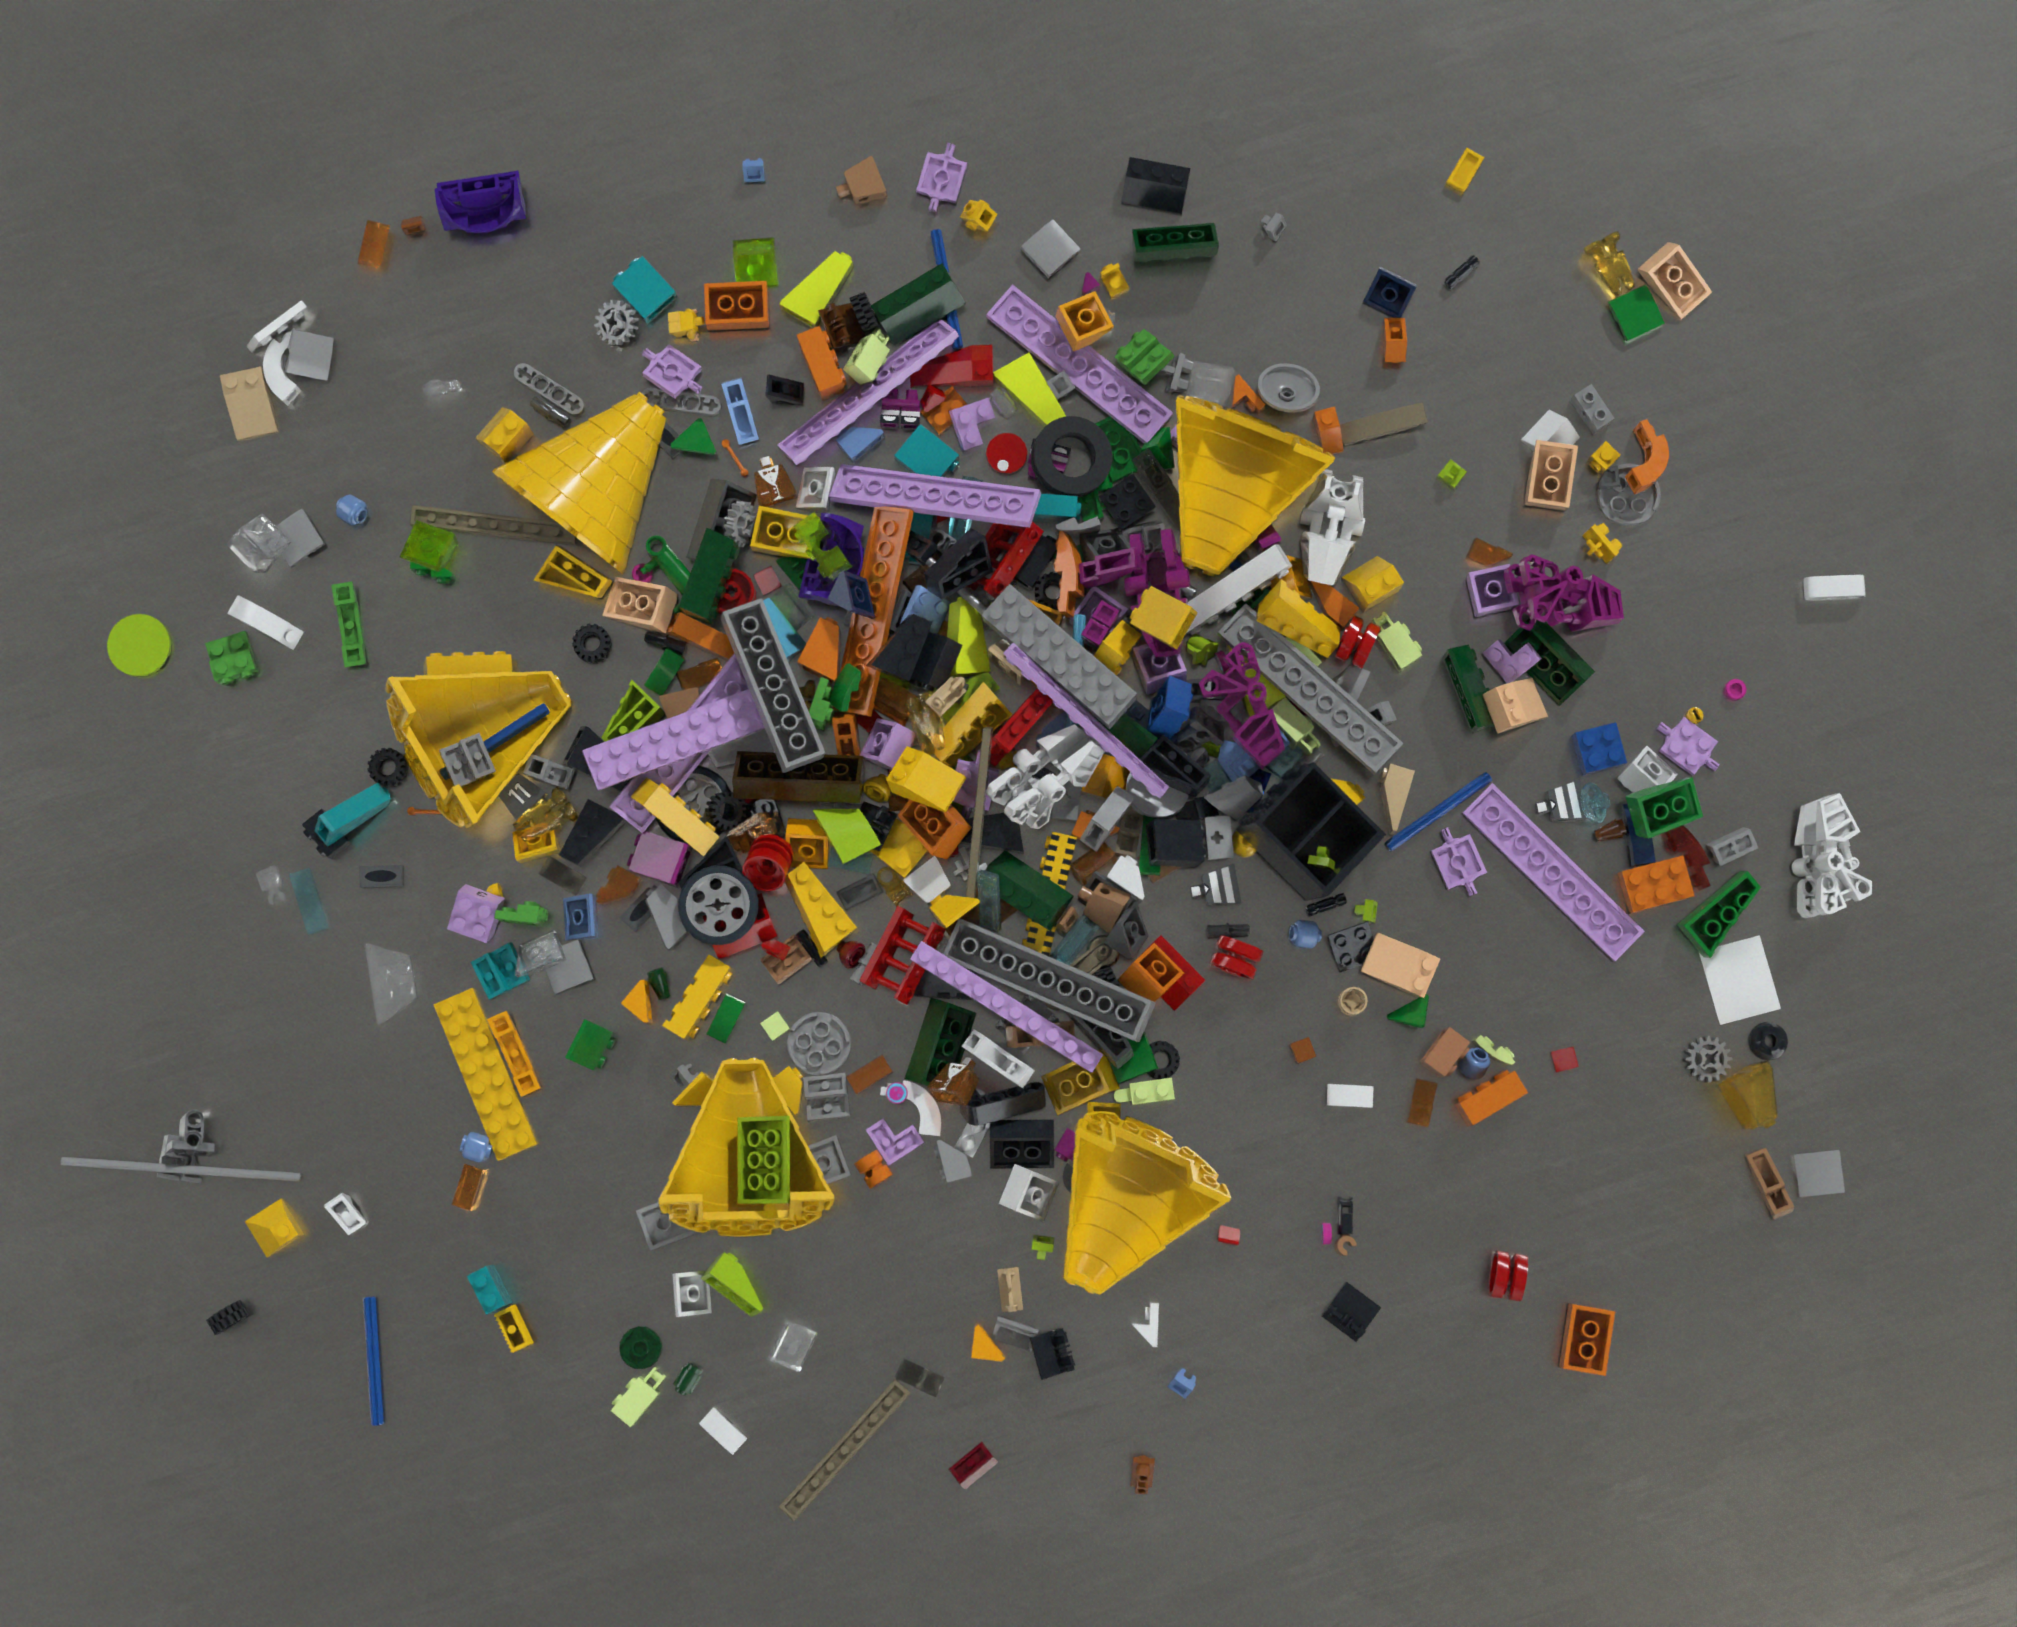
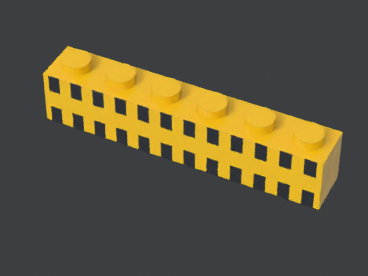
M1052 832V835L1046 838L1044 848L1048 849L1046 857L1042 856L1040 869H1043L1042 875L1065 890L1077 837ZM1028 918L1025 930L1029 931L1027 939L1023 938L1022 945L1050 956L1057 923L1049 931L1031 918Z

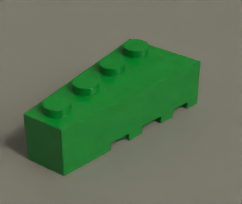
M1740 871L1679 922L1677 926L1703 957L1711 958L1715 953V949L1725 939V935L1738 921V917L1748 907L1761 886L1748 871Z

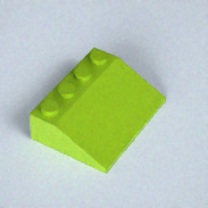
M790 1116L737 1117L738 1204L790 1203Z

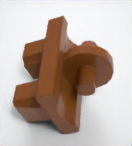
M1145 1455L1133 1457L1131 1486H1135L1136 1494H1148V1487L1152 1488L1155 1458H1149Z

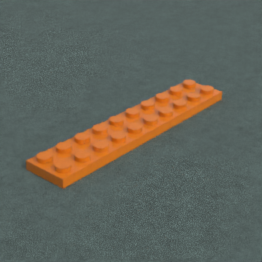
M888 506L874 507L860 577L867 579L875 618L870 619L852 612L840 673L844 666L850 663L861 671V681L858 691L851 692L848 711L843 712L872 716L881 672L866 665L888 639L914 513L913 510Z

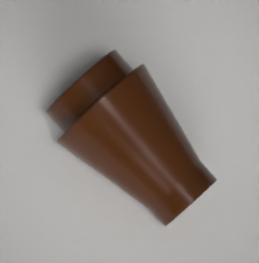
M1614 819L1594 831L1598 843L1621 839L1624 835H1627L1622 819Z

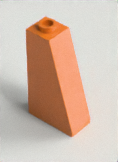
M681 612L673 615L666 634L726 661L734 654L726 634Z

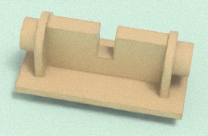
M951 676L925 702L941 717L966 692L964 689L965 679L961 676L955 678Z
M1019 1268L997 1269L1002 1312L1023 1310Z

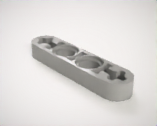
M521 363L515 367L514 376L519 383L571 416L578 417L584 413L585 404L580 397L528 364ZM527 369L528 375L533 377L531 384H528L530 379L526 376L520 378V370L525 371ZM540 379L547 382L546 387L542 390L535 387L536 382ZM557 390H561L564 393V397L559 401L554 400L552 397L553 393ZM568 396H571L569 401L573 404L579 402V410L574 409L572 411L571 405L567 403Z
M647 388L642 392L647 397L650 396V393H653L655 398H660V394H663L661 398L662 405H659V400L653 399L651 403L647 401L652 407L656 404L662 410L711 417L717 416L722 410L720 400L714 396L681 392L677 396L676 404L668 406L665 400L670 395L662 389ZM690 398L696 399L698 403L693 409L686 407V402ZM701 400H704L703 403L706 405H711V402L714 401L718 407L710 411L709 407L703 406V410H700Z

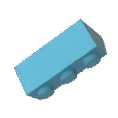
M767 598L763 602L789 662L803 651L806 642L772 600Z

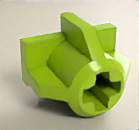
M1199 634L1192 635L1187 641V652L1193 655L1192 663H1201L1206 666L1208 659L1214 657L1215 653H1217L1219 644L1210 639H1205Z

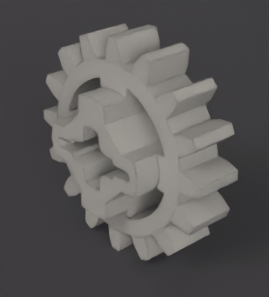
M610 300V303H603L604 309L598 308L599 313H601L600 316H595V319L599 320L595 327L600 328L597 335H603L602 341H607L610 345H623V342L629 343V337H635V334L632 332L633 329H638L634 322H637L639 319L633 317L636 310H630L631 304H626L623 300Z
M736 501V504H732V509H728V517H725L727 524L724 525L726 530L724 536L733 539L738 544V547H744L745 544H749V538L752 539L757 513L753 512L754 506H751L750 502Z
M1706 1036L1705 1041L1700 1037L1697 1038L1698 1044L1690 1043L1693 1049L1686 1050V1053L1690 1054V1056L1684 1058V1061L1690 1062L1686 1069H1693L1692 1077L1698 1074L1699 1081H1703L1706 1077V1081L1711 1082L1712 1077L1715 1081L1720 1080L1719 1074L1722 1076L1727 1075L1724 1069H1731L1727 1061H1731L1733 1058L1727 1057L1731 1050L1723 1048L1726 1044L1725 1042L1719 1044V1038L1715 1037L1711 1041L1710 1036ZM1711 1045L1714 1046V1048H1712L1711 1050H1706L1702 1046ZM1713 1054L1710 1058L1712 1063H1706L1707 1058L1705 1056ZM1720 1054H1721V1057H1722V1063L1719 1062V1055H1720ZM1695 1055L1698 1056L1697 1064L1695 1063ZM1706 1068H1710L1712 1071L1714 1070L1715 1072L1704 1073L1703 1071L1706 1070Z

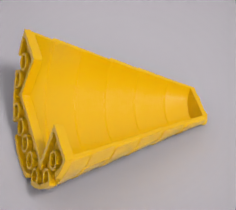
M641 392L633 394L611 406L612 408L588 418L587 421L539 444L538 447L515 457V459L494 468L492 471L502 481L525 499H528L621 574H624L626 571L629 552L632 549L643 500L647 494L651 472L654 468L658 446L666 422V418L663 416L665 411L656 404L653 407L648 404L647 401L649 399Z
M1178 395L1175 402L1181 529L1180 556L1184 566L1191 569L1195 567L1201 568L1204 574L1214 577V574L1220 575L1243 550L1258 538L1257 536L1277 519V516L1316 480V477L1334 463L1335 457L1329 452L1323 453L1322 447L1292 432H1281V429L1276 425L1232 408L1224 410L1223 406L1192 396H1186L1185 398L1182 395Z
M552 671L471 673L470 675H416L415 677L391 676L387 679L385 688L387 694H391L390 699L386 700L392 728L397 741L400 743L404 742L405 754L403 755L414 777L428 798L435 797L437 809L445 818L458 827L465 826L466 828L478 822L503 788L508 785L519 768L525 764L536 747L542 743L553 726L560 721L571 707L569 695L564 693L559 678ZM544 703L548 707L550 713L488 753L496 770L495 773L464 787H461L460 784L453 786L451 779L445 780L441 776L440 769L445 767L439 753L440 749L456 744L460 740L480 733L482 740L485 741L540 704Z
M730 1058L721 1062L712 1085L701 1105V1110L690 1129V1134L659 1198L661 1212L663 1214L668 1213L669 1220L675 1224L700 1233H705L710 1229L717 1230L719 1236H761L771 1234L775 1228L789 1231L805 1226L822 1217V1210H829L833 1205L834 1194L825 1181L824 1174L801 1135L799 1126L789 1111L787 1103L776 1086L764 1060H759L758 1058H750L748 1060ZM790 1116V1203L738 1204L737 1117Z
M1094 1111L1086 1113L1083 1119H1079L1075 1127L1071 1200L1069 1202V1225L1067 1227V1250L1065 1252L1063 1278L1071 1285H1078L1089 1293L1101 1295L1122 1278L1142 1266L1144 1262L1164 1250L1166 1245L1208 1218L1210 1213L1229 1202L1231 1195L1226 1184L1222 1183L1220 1185L1217 1178L1219 1175L1204 1159L1187 1146L1178 1147L1172 1141L1173 1137L1160 1129L1129 1116L1121 1120L1113 1112Z

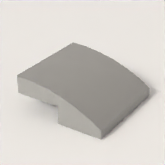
M1051 220L1037 231L1020 248L1047 278L1060 270L1064 263L1080 251V247L1054 220Z
M292 329L285 371L327 381L333 350V337Z
M302 508L269 532L291 568L307 559L310 553L325 545Z
M1098 516L1080 524L1073 517L1055 525L1056 537H1059V531H1064L1071 538H1079L1080 534L1100 531L1101 523Z
M480 733L439 750L453 786L460 784L461 787H464L496 772Z
M579 939L541 955L555 995L594 979Z
M846 1073L803 1077L808 1123L850 1118Z
M1840 1150L1794 1154L1800 1197L1845 1193Z

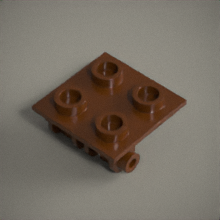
M832 303L827 306L828 308L818 310L833 349L859 343L861 338L866 337L851 303L838 306Z

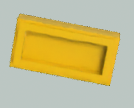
M1466 147L1446 181V185L1464 194L1484 157Z

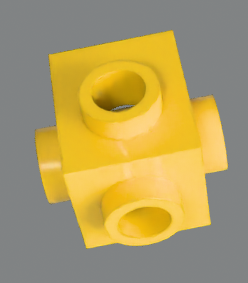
M969 200L960 218L966 222L965 226L973 231L978 229L988 232L997 213L983 200Z

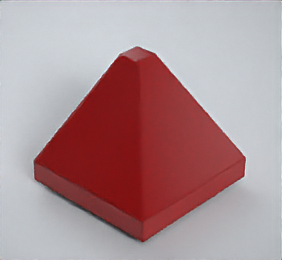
M874 709L871 717L863 715L856 717L857 723L868 734H870L876 719H883Z

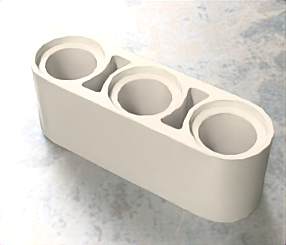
M1864 575L1803 578L1805 600L1857 599L1865 597Z

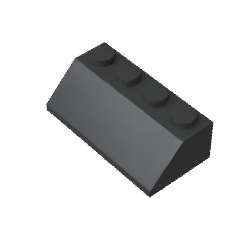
M711 479L686 558L695 561L706 528L724 535L726 532L724 525L727 524L725 517H728V509H732L733 503L736 504V501L750 502L751 506H753L757 494L727 480ZM733 560L732 569H734L736 560Z

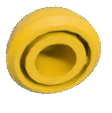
M879 774L867 779L863 783L864 793L874 801L886 802L891 793V789L886 781L887 776Z
M1237 830L1233 833V852L1236 855L1250 857L1257 852Z

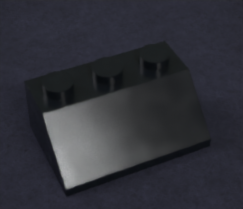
M1129 157L1121 204L1182 215L1191 168Z
M998 1120L990 1122V1169H1010L1014 1167V1164L1024 1168H1054V1120Z

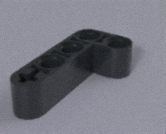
M1031 1082L1025 1084L1023 1088L1016 1086L985 1095H980L975 1088L971 1087L963 1088L958 1092L960 1113L967 1123L974 1126L1040 1110L1046 1106L1045 1086L1040 1082Z

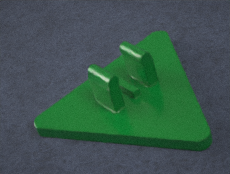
M698 418L671 443L672 449L709 455L716 454L715 447L702 418Z
M796 557L777 559L776 563L800 591L807 559Z
M1425 994L1424 998L1419 997L1387 1015L1388 1020L1419 1028L1425 1027L1429 996Z

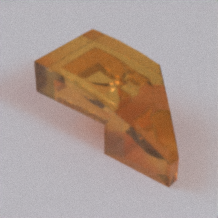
M1474 538L1466 558L1487 566L1513 556V553L1499 546L1494 547L1479 538Z

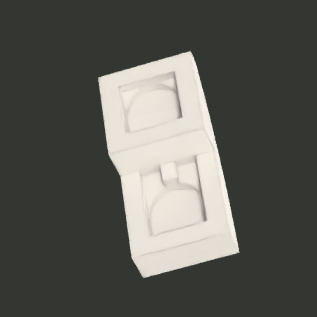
M1328 1084L1327 1105L1373 1108V1086Z
M714 1407L699 1423L732 1455L748 1439Z

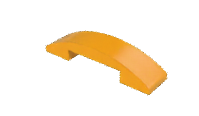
M507 1010L488 1018L487 1021L500 1045L520 1096L522 1097L540 1089L541 1087L530 1058Z

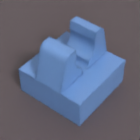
M761 158L755 161H750V159L743 161L744 182L765 181L764 162Z
M1182 1369L1171 1380L1168 1388L1186 1399L1196 1385V1376L1193 1375L1189 1380L1184 1376L1186 1370Z

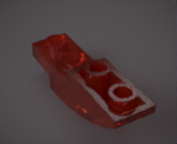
M1684 825L1665 832L1668 838L1666 840L1668 849L1673 851L1674 855L1683 852L1686 867H1689L1692 874L1690 879L1693 886L1697 887L1699 891L1711 886L1703 869V866L1710 864V861L1694 835Z

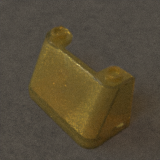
M1768 1060L1752 1063L1716 1085L1743 1129L1750 1128L1753 1130L1763 1126L1767 1129L1777 1123L1775 1121L1778 1117L1774 1073L1773 1067Z

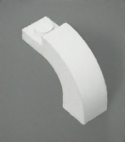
M290 331L284 334L280 344L275 339L270 342L263 360V372L269 388L287 406L301 392L300 388L287 377L285 371L289 355Z
M240 596L236 597L227 613L294 650L304 633L289 622Z
M973 1029L962 1045L964 1049L1022 1088L1035 1071L975 1029Z
M903 1080V1085H905L908 1091L906 1099L912 1101L920 1113L919 1134L941 1136V1114L934 1098L923 1087ZM886 1083V1087L881 1086V1096H886V1090L892 1083Z

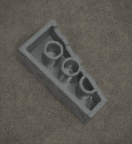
M1063 1010L1117 1069L1134 1056L1132 1047L1126 1037Z

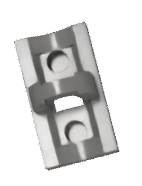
M1179 353L1178 356L1173 358L1171 366L1166 365L1158 372L1168 376L1164 392L1172 393L1176 391L1183 393L1187 390L1188 381L1181 379L1180 374L1181 372L1190 374L1194 363L1185 359V354Z

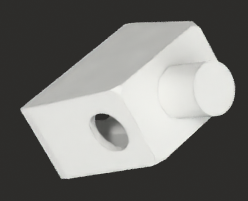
M935 856L903 879V882L927 905L931 904L930 901L939 894L942 897L947 895L945 892L951 888V884Z

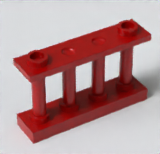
M1033 521L1030 528L993 523L985 537L991 565L996 571L990 579L983 577L967 587L975 591L979 584L985 586L983 590L996 599L1011 583L1044 531ZM1013 532L1018 533L1019 535L1013 544L1007 542ZM1002 549L1008 551L1002 561L996 560Z
M1038 688L1029 695L993 736L990 763L994 767L1014 748L1053 703V699L1047 694L1041 693Z
M897 906L859 981L875 990L878 984L895 991L894 998L908 1005L926 969L913 961L909 966L892 957L898 946L912 953L917 949V945L902 939L907 928L925 935L922 942L935 950L942 941L946 929L935 922H932L930 928L913 921L914 914ZM888 965L906 973L901 984L883 977Z

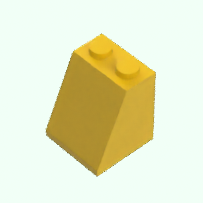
M502 407L475 439L503 463H507L516 456L534 433L528 424L511 409Z
M1378 556L1341 577L1363 613L1399 592L1404 584L1394 565Z
M1150 586L1149 590L1145 589L1139 608H1135L1132 611L1130 624L1177 650L1194 621L1197 612L1193 607Z

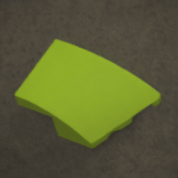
M860 809L812 810L842 864L881 845Z

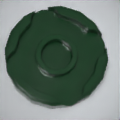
M638 1326L632 1328L623 1335L620 1341L619 1351L621 1359L626 1365L634 1369H646L653 1366L662 1354V1342L659 1335L648 1327Z

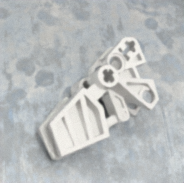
M1325 469L1320 474L1318 485L1310 500L1302 509L1300 524L1309 525L1310 528L1309 532L1304 531L1300 536L1304 577L1309 581L1334 585L1337 583L1355 550L1356 542L1350 541L1351 535L1361 537L1365 524V518H1363V477L1352 475L1351 482H1342L1332 476L1333 472L1331 470ZM1324 512H1327V518L1331 519L1329 528L1324 536L1320 534ZM1339 520H1341V521H1342L1341 533H1340L1341 535H1340V538H1337V534H1338V531H1337L1338 522H1339Z
M1075 724L1037 740L1040 749L1034 755L1027 749L1019 750L1013 757V762L1017 768H1010L988 785L986 794L996 803L1001 805L1007 803L1004 813L1013 822L1022 825L1027 819L1026 823L1030 828L1040 829L1049 822L1054 802L1059 801L1065 795L1066 789L1063 787L1064 784L1070 781L1074 786L1085 787L1105 751L1100 747V743L1095 738L1089 737L1084 732V729ZM1049 762L1061 771L1058 776L1048 774L1041 778V780L1032 778V775L1036 774Z
M1840 793L1802 805L1800 809L1794 846H1802L1803 858L1794 860L1792 871L1797 877L1806 876V878L1798 882L1797 912L1803 918L1815 917L1819 914H1833L1846 908V901L1853 899L1856 902L1872 895V881L1852 871L1858 868L1859 860L1851 855L1849 839L1861 831ZM1837 843H1838L1839 849H1841V851H1842V854H1840L1839 852H1837ZM1824 846V852H1821L1819 855V847ZM1807 881L1810 882L1812 885V891L1810 893H1808L1805 889V883ZM1860 882L1866 885V892L1864 894L1858 889Z

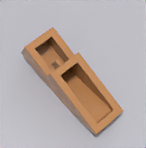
M1074 1021L1052 1022L1075 1036ZM1015 1025L1005 1026L1007 1047L1018 1048L1046 1045Z
M1764 1148L1747 1155L1746 1159L1773 1220L1793 1212L1794 1205L1767 1149Z

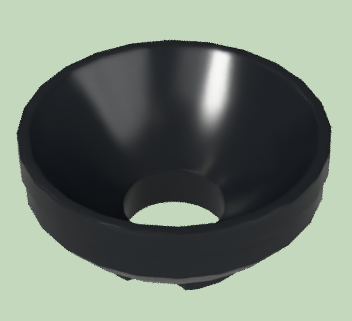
M1763 1022L1751 1030L1748 1044L1751 1052L1757 1058L1766 1061L1775 1060L1786 1051L1788 1037L1781 1026L1772 1022ZM1768 1034L1774 1035L1777 1039L1774 1047H1769L1765 1044V1038Z

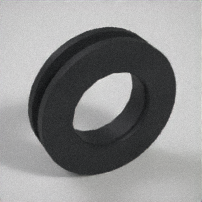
M1066 416L1050 422L1037 436L1031 450V465L1037 480L1049 492L1055 495L1078 496L1079 498L1093 492L1105 480L1112 465V449L1107 436L1095 423L1082 417ZM1071 437L1084 442L1090 450L1092 457L1088 472L1082 476L1069 477L1056 469L1053 465L1051 454L1052 448L1058 440Z

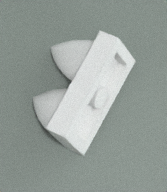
M967 1123L954 1148L973 1158L990 1127V1123L977 1126Z

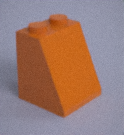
M820 617L797 663L800 669L818 678L828 679L830 684L835 685L840 673L841 631L837 621L826 617V619Z
M1153 943L1117 980L1128 991L1156 1002L1184 972Z

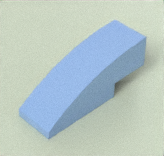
M742 378L721 383L738 444L741 445L759 440Z

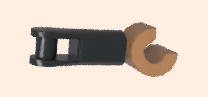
M1338 1197V1234H1341V1237L1336 1240L1334 1248L1340 1256H1347V1250L1343 1248L1344 1242L1349 1246H1357L1354 1238L1350 1237V1234H1353V1197H1349V1199ZM1342 1207H1349V1214L1342 1213Z

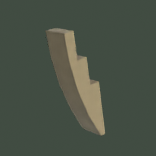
M1421 402L1341 424V436L1343 444L1347 446L1363 440L1368 441L1387 434L1392 435L1428 423L1424 404Z
M1131 805L1121 818L1114 856L1120 857L1122 855L1126 857L1128 855L1135 860L1144 814H1139Z

